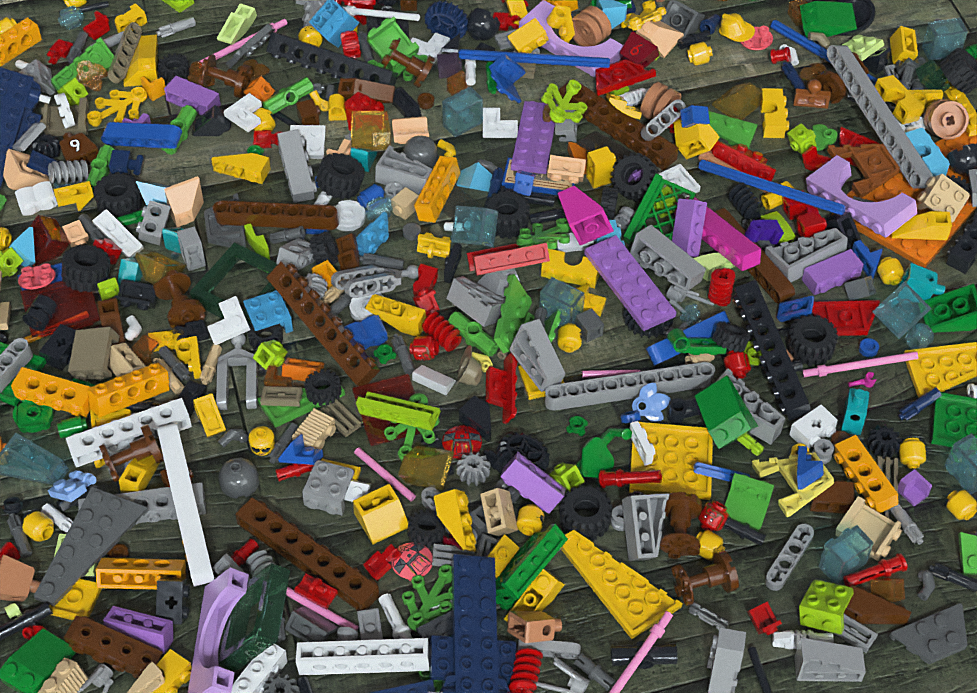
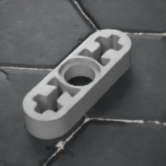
M521 640L518 641V650L526 648L535 649L542 652L543 657L578 659L581 651V646L572 642L542 641L524 643Z

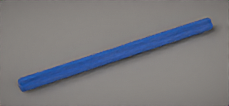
M777 20L772 21L771 29L831 63L827 57V49L812 40H808V38ZM867 74L868 78L875 86L877 78L873 77L870 74Z
M459 50V58L469 60L496 61L505 54L518 63L609 68L610 59L602 57Z
M706 160L699 162L700 170L736 182L745 183L746 185L838 215H843L846 206L713 162Z

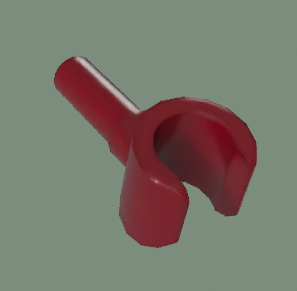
M452 534L449 535V538L443 536L442 545L455 546L463 550Z

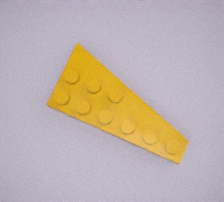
M977 342L904 351V353L916 351L918 353V359L905 361L918 398L935 387L940 392H943L977 376Z
M572 530L565 535L568 540L560 549L631 639L657 624L666 611L672 614L682 608L683 603L673 600L667 595V592L651 585L649 580L624 563H619L613 559L612 555L608 552L604 553L595 547L593 542L577 531Z

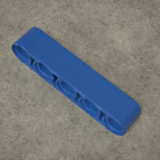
M108 122L101 136V141L111 146L174 149L178 145L182 130L175 125Z
M723 311L683 330L687 338H712L719 322H726L728 324L730 321L726 312ZM667 338L646 348L653 365H657L680 354L674 350Z

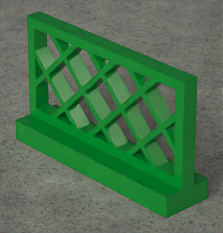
M655 174L623 236L624 242L630 245L633 244L636 234L642 230L643 226L647 227L646 220L654 216L657 225L653 227L659 228L662 234L661 227L668 224L672 225V232L665 235L672 241L675 219L671 218L669 211L677 209V205L668 208L665 200L675 197L678 204V195L687 194L690 196L689 200H693L696 193L663 179L661 175ZM664 185L672 188L673 193L663 196L662 189ZM663 201L665 209L655 212V203ZM667 212L669 221L659 223L657 215Z
M551 524L546 531L536 532L531 535L518 550L502 573L496 578V595L510 594L513 599H519L568 540L556 524Z

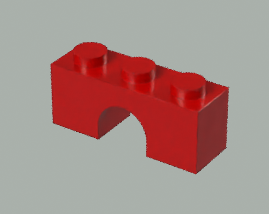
M783 197L782 210L789 220L797 219V232L801 237L810 238L815 233L825 231L827 223L825 218H822L819 214L817 207Z

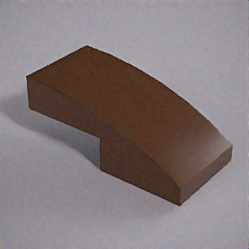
M350 233L336 239L340 253L337 257L341 271L359 267V251L355 234Z

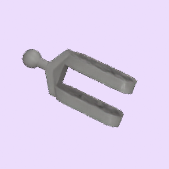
M375 265L363 266L335 272L331 277V283L337 289L344 290L350 297L359 298L390 292L397 285H401L403 277L410 279L418 278L419 267L417 265H410L406 270L399 271ZM357 274H361L360 278H355ZM373 284L371 289H367V285Z
M242 333L231 338L234 349L218 357L216 405L219 411L228 410L229 366L247 365L246 406L247 409H257L258 362L252 358L254 354L242 349L246 342V336Z

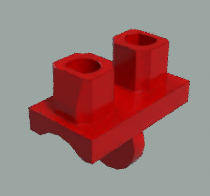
M307 573L294 589L295 593L326 610L338 594V590L323 583L322 579L314 578Z

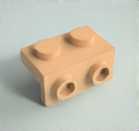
M426 116L392 119L394 143L406 144L410 138L418 135L429 137Z
M550 155L547 178L553 181L568 180V182L574 184L583 182L586 160Z

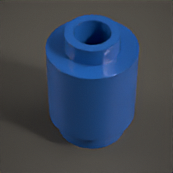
M373 184L359 193L357 201L362 207L370 208L384 199V190L381 186Z

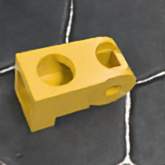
M136 3L130 6V11L115 18L118 33L124 31L132 22L137 23L140 27L148 23L145 11Z

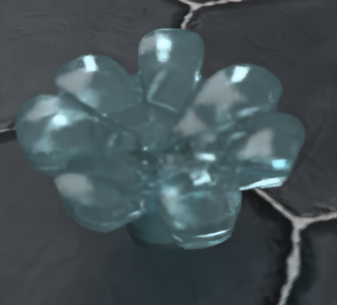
M697 304L685 306L686 312L680 315L682 321H686L689 326L702 322L701 318L698 317L700 316V310H697Z

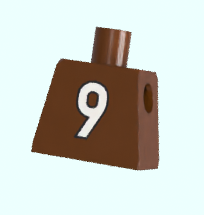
M67 132L63 135V140L59 142L65 162L68 160L71 162L74 160H78V162L85 160L87 165H90L96 159L99 152L98 147L83 133L73 135L71 132Z

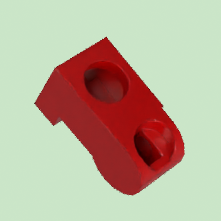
M420 264L418 280L413 284V297L418 295L417 292L423 288L434 289L438 281V268Z

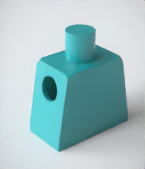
M910 263L901 278V282L898 284L897 298L921 302L930 299L933 294L938 296L944 294L945 286L937 284L938 274L936 272Z
M854 388L849 389L844 406L841 431L861 436L867 415L870 394L868 391ZM857 415L858 417L857 420H852L850 416Z

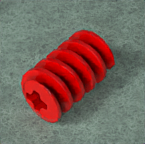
M716 269L711 274L708 299L718 306L730 304L735 282V272L732 269Z
M437 311L432 312L422 324L423 331L429 336H433L439 345L448 352L457 348L462 341V337L459 336L460 331L454 329V325H449V321L444 320L443 316H439Z
M520 649L515 654L516 659L512 669L514 673L511 676L509 690L511 693H533L532 691L537 690L535 683L539 680L537 675L540 674V669L538 667L542 664L540 659L543 658V654L535 649Z

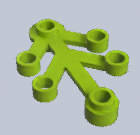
M572 79L568 82L563 99L557 85L550 83L546 88L547 92L543 94L541 100L550 107L549 116L552 121L563 123L566 119H571L573 122L579 123L583 118L582 114L587 110V105L583 102L569 103L572 96L578 94L581 89V84L578 81ZM553 96H554V98H555V100H556L558 106L555 105V103H554V101H553ZM565 110H576V111H574L573 113H570V112H566Z

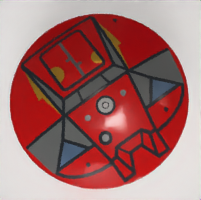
M461 425L449 429L444 434L442 445L449 458L461 459L463 454L469 456L470 451L473 455H476L481 449L482 439L474 428Z

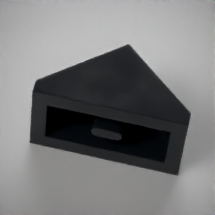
M888 47L877 50L862 61L864 66L871 73L877 75L883 70L884 66H887L891 49Z

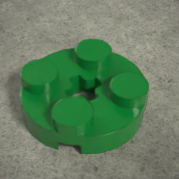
M21 400L22 403L18 407L17 405L14 407L13 419L21 432L35 433L50 428L54 418L52 407L37 405L29 400ZM32 412H36L37 414L34 417L29 416L32 415Z

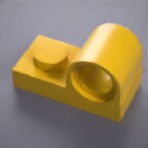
M555 6L546 18L547 24L552 28L559 29L561 39L569 43L575 35L570 7Z
M908 90L925 108L932 102L943 99L944 94L942 90Z
M333 94L329 97V121L347 120L344 105L345 98L340 94Z
M197 336L179 339L175 343L177 358L184 364H188L189 371L194 373V378L199 379L202 369Z
M212 393L193 400L197 417L201 421L207 438L226 431Z

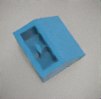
M327 0L309 21L324 38L337 48L342 44L341 33L349 30L353 31L360 23L335 0Z

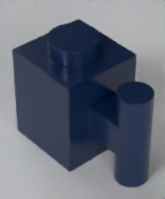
M112 150L109 162L110 173L115 174V172H119L122 174L124 172L130 175L131 170H134L133 174L140 175L144 157L137 155L136 160H132L130 151Z

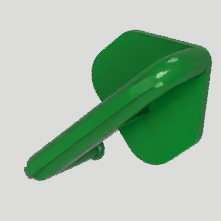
M609 428L600 437L591 438L582 449V457L575 464L582 477L599 478L601 470L610 472L614 467V458L606 446L614 437H622L624 440L630 439L632 431L628 428Z

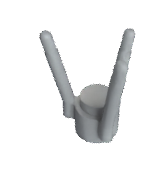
M674 284L670 286L666 295L670 299L669 303L675 306L692 322H695V319L677 302H682L686 296L705 304L714 305L711 301L699 297V293L691 290L685 291Z
M554 657V665L571 677L567 684L571 688L566 689L541 682L535 683L538 687L561 693H584L590 680L578 674L559 658Z
M99 664L88 680L80 687L78 693L84 691L91 683L97 687L104 685L102 693H107L114 682L111 679L113 671L106 665Z

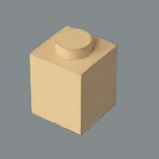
M405 187L391 199L392 212L406 220L416 211L414 204L419 195Z

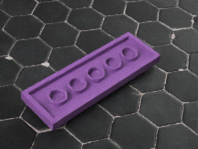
M524 101L511 170H522L540 174L547 173L555 130V123L553 121H543V109L548 104Z
M616 235L584 249L586 257L643 331L676 317L675 309Z

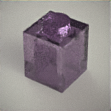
M457 53L437 54L439 79L459 77V70H462V61L458 60Z

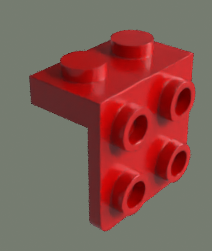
M357 92L344 102L350 131L355 132L364 124H368L383 132L388 130L384 105L380 101H375L369 96Z

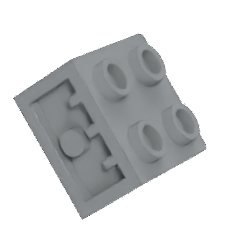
M35 59L18 72L34 77L33 80L40 85L42 92H46L50 96L55 93V88L51 84V69L39 60Z

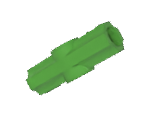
M304 77L287 88H281L277 94L263 101V107L275 114L288 105H294L298 99L314 91L313 85L307 77ZM290 92V98L286 100V95Z
M186 105L182 107L177 118L170 122V125L179 127L182 130V134L176 148H161L167 154L172 155L176 153L181 142L188 138V130L197 115V111L192 106Z
M110 145L101 147L96 159L91 162L92 169L87 181H90L93 194L94 186L97 185L96 182L101 180L103 176L106 177L110 174L109 162L112 150H115Z
M455 311L448 319L449 325H454V329L460 331V335L465 338L467 345L475 346L487 356L492 357L499 349L498 345L491 336L482 330L478 322H471L460 312Z

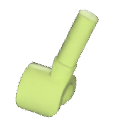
M15 603L4 608L10 619L14 616L19 617L23 615Z

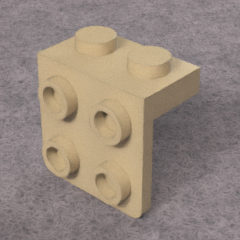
M944 174L930 177L926 182L927 187L917 196L916 207L919 210L929 208L932 211L950 212L951 223L954 222L968 200L969 193Z

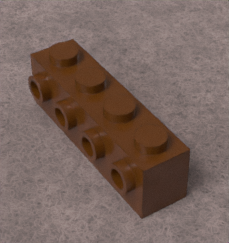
M84 616L81 617L69 642V647H72V650L76 653L90 655L93 660L99 663H108L117 671H126L132 674L135 679H138L151 662L156 665L162 654V651Z

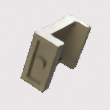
M87 97L80 98L79 105L69 106L75 126L65 129L62 122L64 117H60L57 108L60 106H50V103H45L44 107L41 108L43 119H40V122L46 126L44 129L45 135L63 136L67 132H71L73 135L78 133L88 135L89 123L87 114L90 112Z
M111 327L76 330L68 372L76 379L83 381L87 379L101 380L111 377L112 372L107 368L111 344L118 343L119 335Z

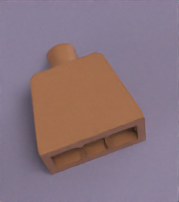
M3 555L0 558V600L23 602L28 597L29 592L35 593L41 581L33 580L35 569Z
M509 611L507 632L524 643L551 641L554 639V632L562 630L561 619H555L542 611Z

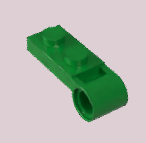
M678 328L668 333L667 339L678 353H689L692 355L726 354L727 348L725 347L724 349L722 345H717V342H714L712 338H687L685 333Z

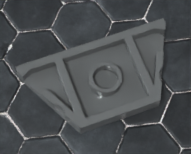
M267 24L243 44L233 55L234 57L227 61L226 65L231 69L245 56L247 58L251 56L257 47L260 48L266 43V40L271 36V32H274L276 29L272 25Z
M238 193L234 194L233 199L229 201H239ZM213 207L204 211L208 243L243 251L247 250L243 226L220 225L215 219Z
M959 603L891 632L889 637L893 641L898 640L907 646L906 649L918 655L927 664H932L960 652L967 647L963 605Z

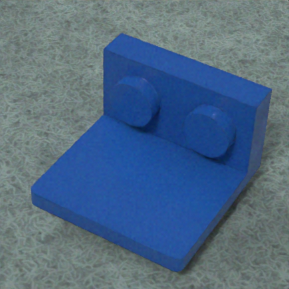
M503 54L489 66L492 72L491 77L497 83L496 88L501 94L505 93L511 101L515 100L517 103H521L522 100L513 83L526 72L522 66Z

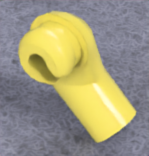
M472 352V357L481 364L483 372H486L490 366L493 367L489 356Z

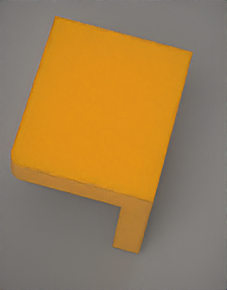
M144 76L140 78L142 88L147 92V96L152 101L165 95L164 88L166 86L162 77L152 82H149Z
M326 260L314 266L312 274L315 273L322 276L328 283L326 288L329 290L333 286L331 277L337 271Z

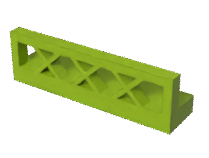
M367 392L365 398L358 397L356 401L358 411L362 415L430 431L433 430L441 412L440 408L372 392Z

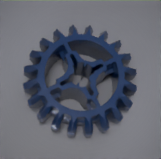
M439 0L428 7L424 18L427 29H431L430 33L441 34L449 37L450 40L459 33L460 39L466 34L468 25L467 14L463 13V9H459L458 5L455 6L452 2L448 3L446 0L444 2Z

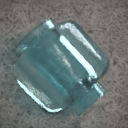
M74 5L62 9L60 17H58L60 25L65 26L68 30L81 26L84 20L82 10Z
M379 196L366 204L367 210H365V214L369 221H375L383 212H386L389 218L393 208L387 198L384 199Z
M923 323L914 325L905 336V341L912 350L927 348L934 339L932 329Z

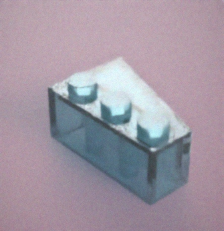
M18 433L13 435L0 452V475L53 485L56 481L63 479L70 470L61 458Z

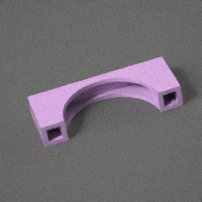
M542 0L519 21L520 28L536 18L546 31L549 39L541 47L555 55L609 58L610 64L621 60L620 51L624 45L611 38L602 44L589 47L572 45L560 39L546 21V18L555 6L545 0ZM575 66L595 78L596 69L601 68Z
M838 155L806 178L807 190L810 194L845 205V212H850L853 219L885 238L917 214L916 200L904 193L881 202H861L848 197L841 189L845 181L852 176L850 162Z
M229 568L205 586L188 693L232 692L234 672L219 667L218 650L226 621L236 603L246 594L249 574Z

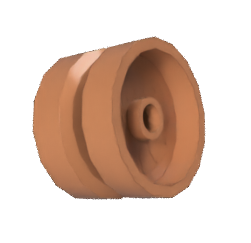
M587 6L572 18L575 35L572 38L579 46H596L611 34V23L607 15L598 7Z
M660 82L654 83L642 101L640 107L641 116L649 120L653 119L673 101L681 100V93L674 89H668V86ZM661 117V121L666 124L665 118Z
M938 99L932 102L924 113L926 129L932 135L946 140L961 136L969 123V115L966 108L962 104L948 99Z

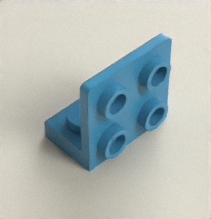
M383 212L373 223L370 222L356 237L360 256H363L364 253L374 254L378 247L387 241L389 231L388 215L386 212Z
M277 290L243 301L255 331L279 323L286 333L293 331L290 313Z

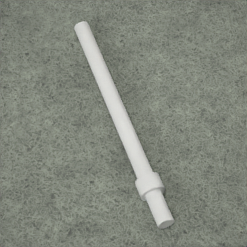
M355 6L343 7L352 16L364 15L392 18L394 16L396 19L419 21L420 19L419 14L362 9Z

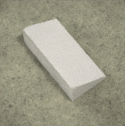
M423 365L412 373L413 381L444 395L448 394L456 380Z

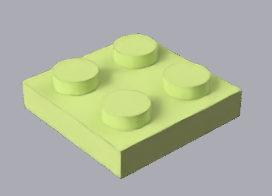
M859 34L853 36L851 40L842 45L848 46L851 52L857 53L859 59L863 61L883 47L884 42L883 39Z

